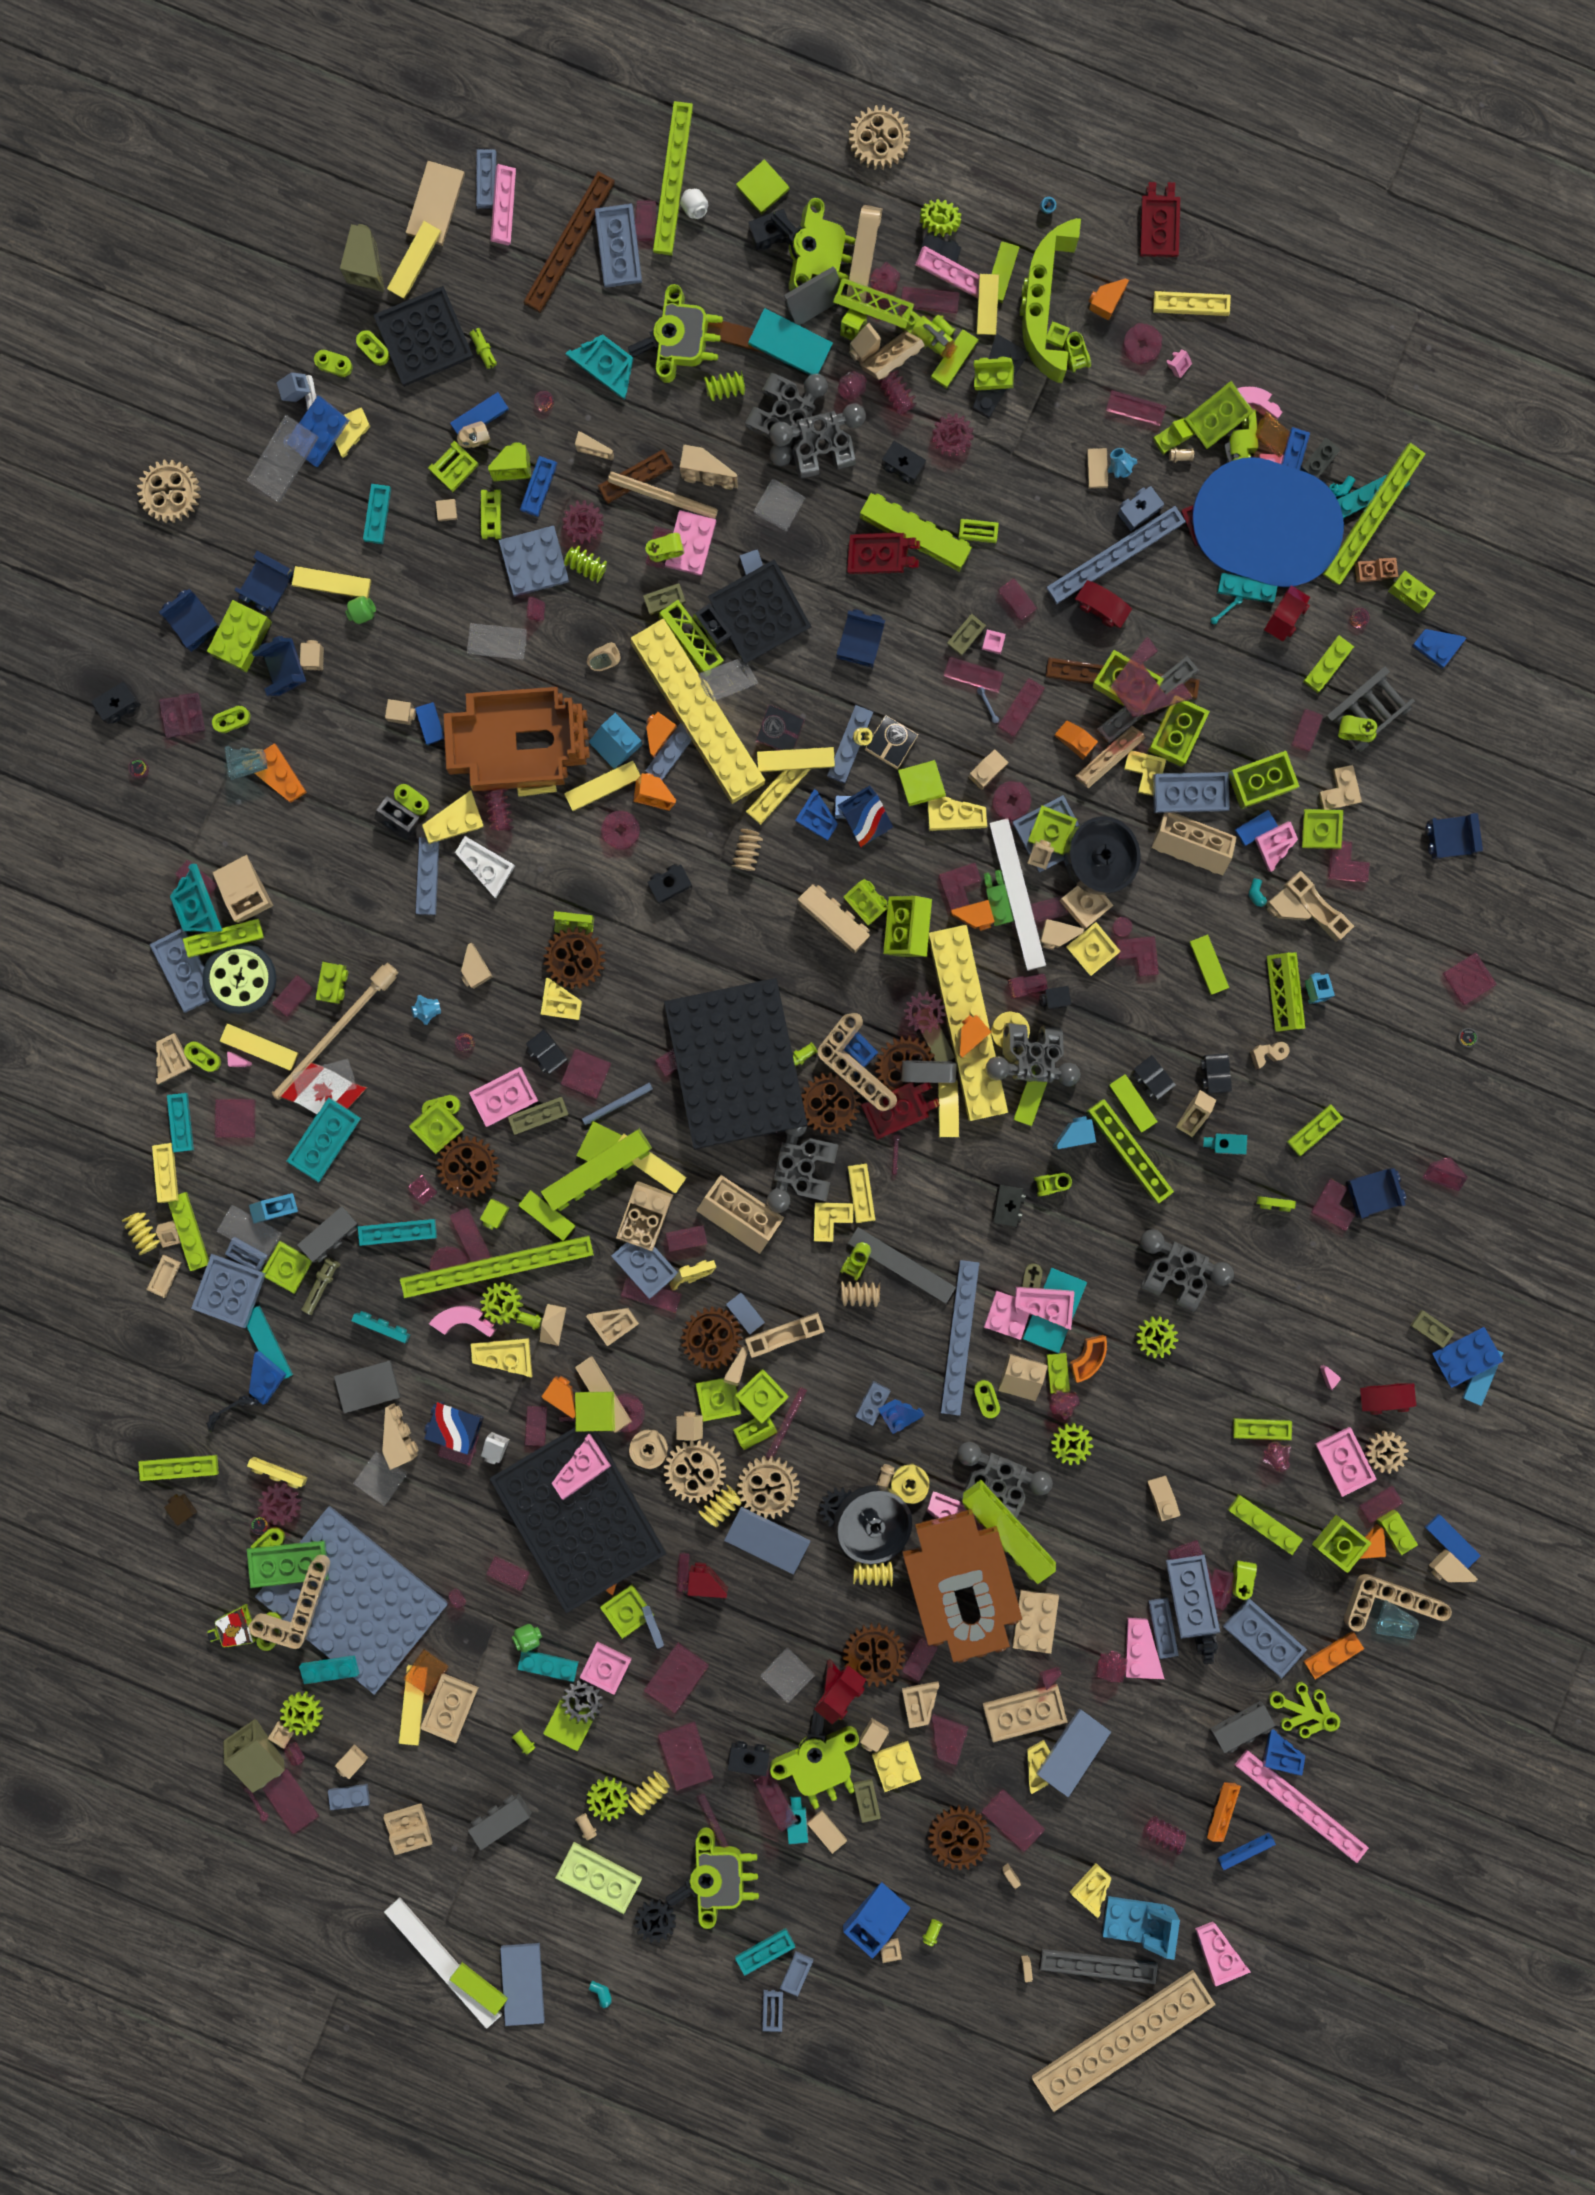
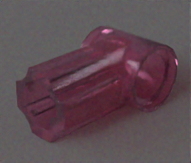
M1044 973L1007 980L1011 999L1048 989Z

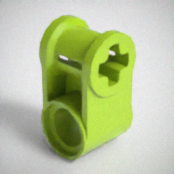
M1078 332L1070 333L1065 341L1064 349L1068 352V364L1071 372H1076L1077 369L1083 367L1090 368L1091 359L1083 336ZM1076 340L1078 342V346L1074 347L1070 345L1069 341Z
M670 533L666 536L650 540L645 547L647 554L654 562L680 557L684 554L679 533Z
M1350 715L1342 716L1338 737L1344 740L1371 742L1376 737L1377 724L1372 719L1358 718Z
M1066 1173L1034 1177L1038 1188L1037 1197L1067 1190L1072 1185V1179ZM1061 1176H1065L1068 1179V1184L1065 1187L1058 1185V1178Z
M864 1242L857 1243L850 1256L847 1257L840 1272L853 1276L854 1280L857 1281L871 1254L870 1246Z
M1235 1562L1232 1592L1236 1597L1247 1600L1252 1596L1257 1571L1256 1563ZM1239 1588H1246V1592H1239Z

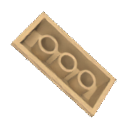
M1174 812L1164 813L1155 834L1152 848L1158 852L1174 856L1176 859L1192 863L1194 866H1200L1213 873L1224 875L1233 856L1236 836Z
M812 885L798 898V904L855 954L870 937L868 934L870 930L862 923L858 925L854 921L855 917L849 911H842L839 908L841 906L840 903L834 898L830 900L825 895L827 892L821 886L815 887Z
M722 1175L717 1179L696 1210L759 1254L784 1219L783 1216L771 1211L768 1206Z

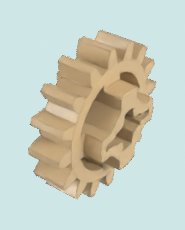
M1382 1431V1436L1375 1433L1376 1439L1369 1438L1371 1445L1365 1446L1369 1449L1368 1452H1365V1455L1370 1456L1367 1461L1368 1463H1373V1469L1379 1467V1472L1383 1473L1386 1470L1388 1474H1391V1469L1396 1472L1398 1471V1465L1404 1467L1402 1460H1408L1404 1453L1409 1451L1403 1448L1406 1442H1400L1401 1436H1395V1433L1391 1431L1388 1435L1386 1431ZM1390 1440L1394 1441L1397 1447H1393ZM1387 1449L1391 1450L1389 1453H1387V1456L1381 1454L1383 1452H1386ZM1376 1457L1381 1458L1383 1464H1380Z

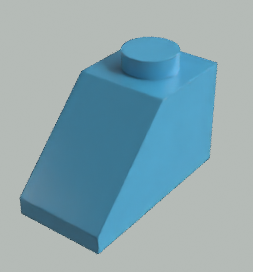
M293 1193L249 1205L254 1224L298 1212Z

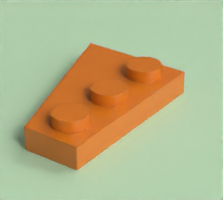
M275 743L243 763L244 766L289 802H293L307 793Z

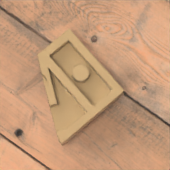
M175 1033L156 1042V1051L158 1053L156 1058V1066H158L157 1084H161L192 1068Z
M629 1308L592 1313L586 1316L607 1346L639 1324Z
M938 1681L902 1688L910 1728L929 1725L937 1690L939 1689Z

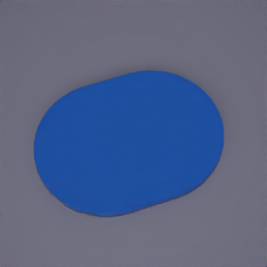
M1241 458L1218 468L1202 484L1195 498L1192 511V525L1196 541L1200 549L1213 564L1232 574L1278 587L1297 586L1318 577L1329 567L1337 555L1343 539V515L1339 502L1331 489L1320 479L1309 473L1263 458Z

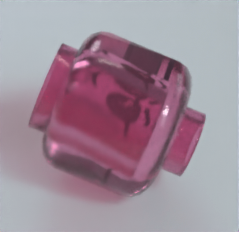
M851 371L839 380V394L848 400H854L866 391L867 383L864 375Z

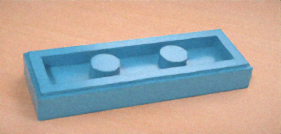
M1498 1351L1500 1356L1502 1357L1503 1352ZM1499 1364L1470 1378L1462 1398L1482 1406Z

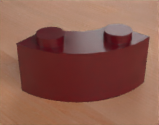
M1089 580L1085 582L1075 598L1080 604L1079 608L1086 613L1091 612L1103 620V624L1110 628L1112 626L1121 628L1132 611V608L1117 595Z
M1291 585L1264 630L1281 641H1284L1287 636L1291 637L1296 630L1294 625L1300 614L1304 615L1310 607L1307 604L1310 596Z
M1414 1383L1373 1385L1360 1388L1362 1411H1370L1371 1415L1382 1414V1411L1396 1409L1397 1412H1408L1410 1407L1417 1406Z
M847 1665L826 1690L814 1710L831 1724L838 1719L842 1720L847 1713L846 1708L855 1697L859 1698L865 1689L863 1685L866 1679Z

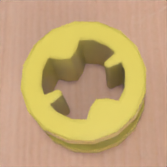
M858 728L853 734V739L858 745H868L873 738L872 732L868 728ZM861 733H865V735H864L865 740H861V738H862Z

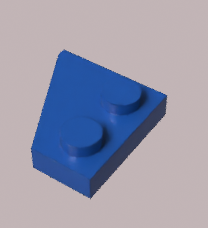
M1425 629L1412 646L1440 668H1444L1466 638L1464 636Z
M815 789L795 822L827 841L838 825Z
M859 1032L854 1035L843 1049L864 1068L878 1054ZM841 1035L838 1038V1040L841 1042L843 1040V1035Z
M260 1351L254 1354L249 1393L264 1405L269 1401L287 1374Z
M896 1399L878 1408L892 1434L901 1431L904 1427L925 1416L920 1408L917 1410L913 1409L911 1405L901 1403V1401Z
M1272 1729L1268 1733L1263 1767L1302 1776L1305 1755L1296 1750L1291 1743L1284 1740Z

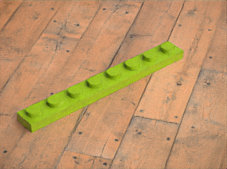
M674 101L653 248V252L657 254L673 256L693 104Z
M1412 443L1407 444L1339 548L1337 555L1322 575L1336 585L1342 583L1426 453Z

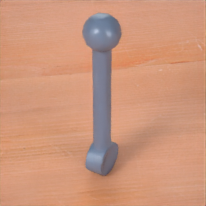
M984 687L977 688V693L982 696L992 716V722L998 723L999 718L995 716L989 704Z

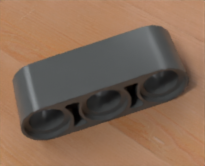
M902 1061L901 1081L955 1083L957 1063L950 1061Z

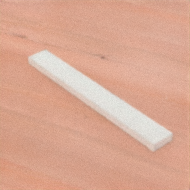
M1007 818L992 822L990 827L1027 971L1045 967L1046 963L1009 820Z
M400 1897L384 1911L486 2029L502 2015L500 2011L496 2015L492 2014L449 1980L459 1964Z

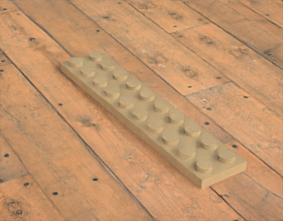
M1192 1970L1032 2075V2079L1054 2112L1215 2006V2003L1194 1970Z

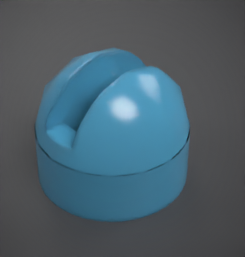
M1052 197L1044 198L1040 203L1041 211L1045 214L1052 213L1056 209L1055 199ZM1050 202L1051 205L1045 209L1044 206Z

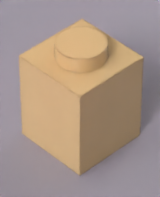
M314 640L301 643V667L304 670H323L324 647Z
M388 699L385 719L388 722L411 725V721L416 716L414 706L410 702Z
M689 1411L684 1412V1415L677 1416V1440L695 1441L703 1439V1415H695V1412Z
M871 1718L860 1737L861 1746L870 1752L872 1750L878 1752L889 1733L888 1727Z
M354 1744L335 1765L337 1772L341 1776L350 1779L365 1763L368 1756Z

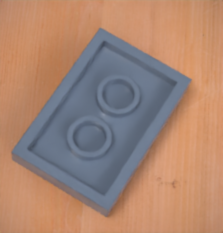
M627 1242L611 1256L649 1300L673 1280L678 1273L655 1247L653 1251Z

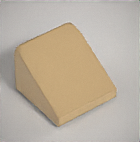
M174 1220L157 1226L156 1234L163 1248L181 1243Z

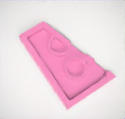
M591 1434L587 1435L585 1441L575 1451L573 1457L552 1482V1485L563 1500L611 1467Z
M1214 1922L1195 1928L1212 1982L1215 1986L1250 1973V1970Z

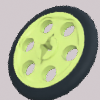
M243 943L215 951L205 964L202 981L207 997L215 1006L228 1013L246 1014L258 1010L267 1003L274 992L277 977L270 957L259 947ZM237 955L239 963L231 965L229 963L230 956ZM252 959L258 961V967L254 970L248 968V962ZM224 969L226 971L225 977L222 979L216 978V970ZM242 973V977L245 979L237 984V980L234 977ZM255 978H262L264 980L262 987H254L253 981ZM229 987L231 989L230 996H221V989ZM243 991L250 993V999L246 1002L241 1001L239 998Z

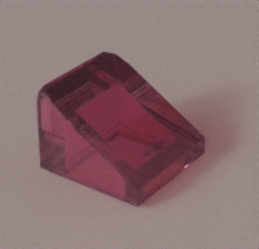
M529 597L528 618L530 620L543 621L545 602Z
M423 1175L408 1187L416 1200L423 1205L437 1193Z
M1059 1667L1040 1673L1046 1690L1061 1676Z
M296 1742L284 1748L293 1766L303 1762L305 1757Z

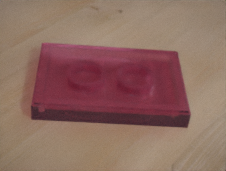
M677 1643L644 1691L676 1713L709 1664L680 1643Z
M695 1721L658 1734L676 1790L713 1778V1773Z

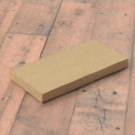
M431 161L427 162L406 230L408 236L415 237L423 221H426L441 230V234L435 244L443 246L465 176L464 171Z
M1057 1684L983 1703L993 1742L1068 1723Z

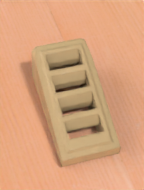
M578 431L575 442L578 452L608 460L614 459L613 450Z
M744 1345L724 1377V1383L735 1386L739 1385L748 1353V1346Z

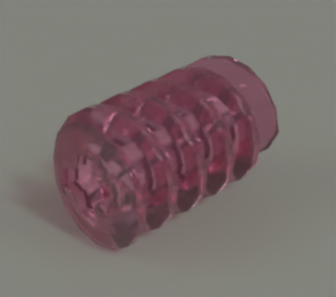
M895 370L889 373L887 377L881 379L880 387L885 390V395L889 396V401L894 402L893 407L895 409L898 408L897 413L903 415L916 406L917 402L913 403L916 396L909 397L912 390H905L908 384L907 382L900 383L903 380V376L896 377L899 370Z
M507 789L494 790L484 796L486 800H490L486 802V807L490 808L487 810V814L492 815L488 818V821L493 823L489 826L491 830L504 831L514 828V826L508 825L513 819L507 818L508 815L512 814V811L505 809L510 806V804L504 803L505 800L509 799V796L503 795V793L508 791Z
M1156 1816L1151 1817L1146 1823L1143 1830V1838L1149 1834V1841H1152L1155 1837L1156 1845L1163 1841L1162 1848H1166L1169 1844L1170 1852L1177 1848L1176 1855L1179 1856L1186 1842V1832L1184 1830L1179 1831L1178 1827H1172L1170 1823L1165 1824L1164 1820H1158Z

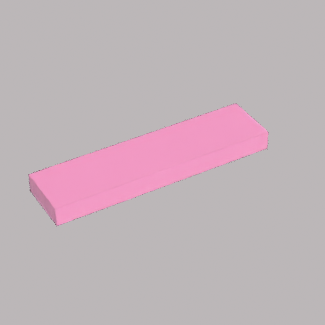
M497 164L490 241L509 246L511 244L516 168Z
M926 246L922 247L915 264L916 266L978 299V274Z

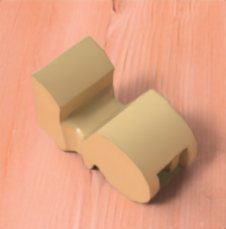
M1278 1042L1273 1045L1255 1046L1250 1051L1255 1069H1260L1266 1063L1265 1054L1272 1061H1278L1286 1058L1290 1050L1286 1043Z

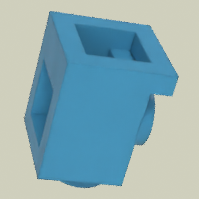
M1314 973L1309 975V979L1305 981L1310 998L1308 1000L1309 1004L1327 1001L1335 996L1329 974L1321 975L1320 973Z

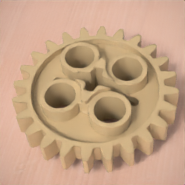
M875 105L874 111H871L868 107L867 114L861 111V118L855 117V123H851L852 130L849 131V136L851 137L849 138V144L852 145L851 152L856 151L854 157H860V164L867 161V168L874 164V170H876L878 165L884 170L885 164L891 168L892 161L898 164V157L903 159V152H907V145H910V139L908 138L910 137V131H906L908 124H903L905 118L901 117L898 119L899 112L892 114V108L888 112L885 111L884 105L881 110H878L877 105ZM879 122L882 126L876 127L874 123ZM895 134L897 137L890 138L888 135ZM868 137L871 140L866 142L863 141L862 138ZM882 148L885 152L879 153L876 150Z
M163 460V465L156 462V468L149 466V473L143 471L146 478H139L143 485H137L142 490L137 495L142 498L139 500V503L144 505L143 509L146 512L149 511L148 514L151 517L155 515L157 521L162 518L165 523H167L168 519L175 523L176 517L182 521V515L189 517L188 511H195L192 505H199L195 498H201L196 493L201 488L196 485L199 481L197 478H194L195 474L193 471L189 472L188 466L183 468L181 462L176 465L174 460H171L169 465L166 460ZM176 478H181L179 484H174ZM162 480V484L155 487L156 481ZM183 496L182 502L176 503V499ZM164 499V503L158 506V500Z
M700 1439L697 1444H694V1441H690V1445H687L684 1441L683 1448L676 1445L677 1452L670 1451L673 1458H666L670 1464L664 1465V1468L669 1470L664 1473V1476L669 1477L665 1483H672L669 1490L676 1489L675 1496L681 1493L682 1500L686 1496L689 1497V1503L692 1502L693 1498H696L697 1503H699L700 1497L707 1501L708 1494L714 1497L713 1490L719 1492L720 1489L717 1485L724 1484L720 1478L726 1477V1474L721 1472L726 1469V1466L721 1465L724 1462V1458L718 1459L721 1452L714 1453L715 1446L709 1449L708 1442L704 1446L701 1445ZM694 1453L702 1455L700 1462L693 1461L692 1455ZM684 1457L689 1459L695 1469L699 1468L698 1474L706 1482V1485L701 1483L695 1473L691 1474L692 1468L684 1460ZM679 1464H683L686 1466L687 1471L683 1474L678 1473L676 1467ZM705 1469H712L714 1475L711 1478L705 1477L703 1474ZM690 1480L697 1481L698 1487L696 1489L688 1487Z
M763 1456L762 1462L755 1458V1465L749 1462V1469L743 1468L742 1470L745 1475L740 1474L739 1476L742 1482H738L737 1486L742 1489L738 1490L737 1493L743 1494L740 1502L746 1501L744 1508L750 1506L751 1512L757 1511L759 1516L763 1513L765 1519H767L768 1514H771V1517L774 1519L776 1513L782 1517V1510L788 1513L790 1510L788 1505L794 1507L795 1503L792 1500L798 1499V1496L794 1494L800 1491L799 1488L795 1487L799 1485L800 1481L794 1480L798 1474H791L793 1467L787 1469V1461L781 1464L780 1457L776 1462L773 1461V1456L770 1457L769 1461ZM779 1473L781 1475V1479L774 1480L771 1474ZM753 1476H760L762 1478V1482L755 1483L753 1481ZM766 1484L772 1487L771 1491L765 1488ZM780 1491L785 1497L778 1499L775 1493ZM762 1494L765 1496L766 1500L764 1502H759L756 1499V1496Z

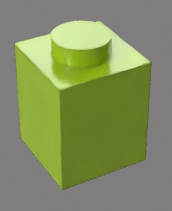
M490 1199L480 1220L484 1221L482 1225L491 1230L494 1227L496 1229L499 1228L510 1208L495 1199Z

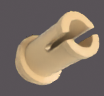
M1174 447L1169 451V460L1173 461V463L1177 461H1193L1194 459L1193 449H1177V447Z
M884 1464L880 1468L881 1474L876 1485L888 1487L892 1475L895 1474V1468Z
M586 1813L575 1819L583 1833V1838L589 1840L597 1835L595 1832L596 1828H593Z

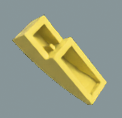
M956 1080L955 1083H938V1101L940 1104L938 1106L939 1137H959L958 1081Z

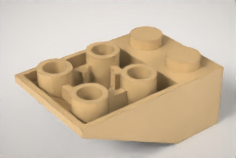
M683 446L680 472L681 478L689 483L699 481L707 486H714V484L722 485V488L730 490L738 488L737 474L713 455L700 447Z
M247 855L213 872L223 900L235 922L242 923L274 906Z
M637 1182L616 1238L653 1251L674 1194Z
M395 1403L385 1408L382 1452L390 1470L413 1460L418 1456L417 1452L419 1451L415 1441H411L409 1436L411 1434L410 1429L406 1423H403L401 1418L403 1413Z

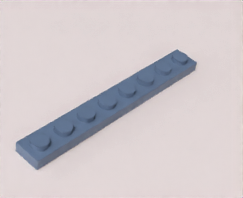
M1174 506L1047 586L1046 590L1057 605L1082 589L1087 580L1095 581L1182 526L1186 521L1177 507Z
M964 1260L959 1262L941 1413L960 1415L979 1262Z

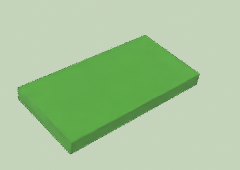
M325 1540L248 1548L250 1588L304 1583L309 1565L317 1555L327 1556ZM316 1563L317 1568L324 1569L321 1563Z

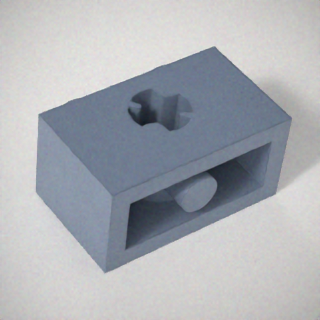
M1151 486L1147 489L1143 487L1135 494V498L1131 501L1127 499L1120 505L1121 508L1118 515L1130 531L1136 529L1164 506L1163 501ZM1141 505L1143 506V509H1141V508L1137 509V508H1136L1137 506H1141Z
M872 1381L855 1416L873 1426L880 1413L878 1408L884 1405L891 1392L890 1389Z

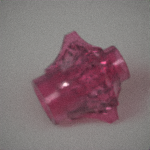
M1058 1390L1056 1394L1051 1395L1053 1402L1050 1404V1409L1054 1414L1061 1415L1065 1420L1068 1416L1072 1415L1073 1409L1079 1405L1080 1401L1075 1392L1063 1393Z
M1272 1442L1268 1445V1449L1264 1450L1266 1455L1262 1459L1265 1463L1271 1464L1276 1471H1285L1290 1467L1289 1453L1291 1447L1290 1445L1283 1446L1278 1442Z

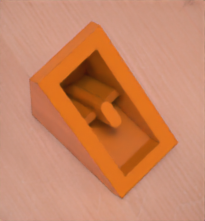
M1376 1524L1365 1536L1372 1544L1360 1558L1386 1557L1384 1529Z

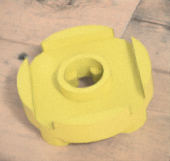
M1005 1012L999 1015L993 1022L991 1036L995 1044L1003 1048V1028L1006 1023L1026 1025L1029 1038V1024L1020 1013Z
M914 1464L904 1465L895 1471L891 1479V1488L905 1503L915 1504L926 1497L929 1489V1478L921 1467ZM908 1479L915 1481L913 1489L905 1487Z

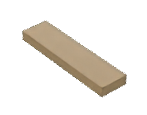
M1131 726L1075 777L1087 788H1090L1145 739L1144 734Z
M589 1357L575 1367L590 1392L613 1391L593 1357ZM614 1393V1433H616L632 1421Z

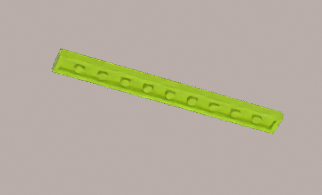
M584 1236L400 1278L404 1298L592 1256L594 1253L590 1236Z

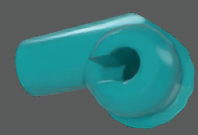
M1347 476L1343 484L1335 485L1333 483L1329 488L1335 497L1345 496L1356 480L1351 476Z
M1253 878L1249 897L1256 906L1263 907L1267 903L1266 897L1260 892L1263 881Z

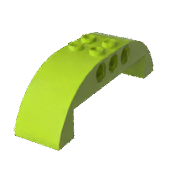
M1077 218L1057 226L1040 242L1034 253L1028 276L1024 278L1021 293L1023 298L1019 316H1023L1022 334L1025 348L1029 352V357L1034 365L1044 375L1057 383L1063 382L1067 370L1068 352L1045 349L1055 251L1075 253L1081 219Z

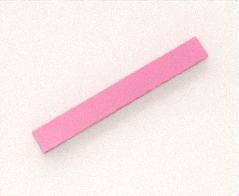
M1247 1749L1235 1763L1236 1767L1356 1863L1369 1849L1363 1842L1271 1768L1263 1767V1762Z

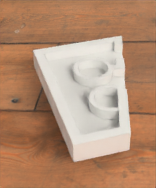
M466 836L455 852L490 893L497 898L515 865Z

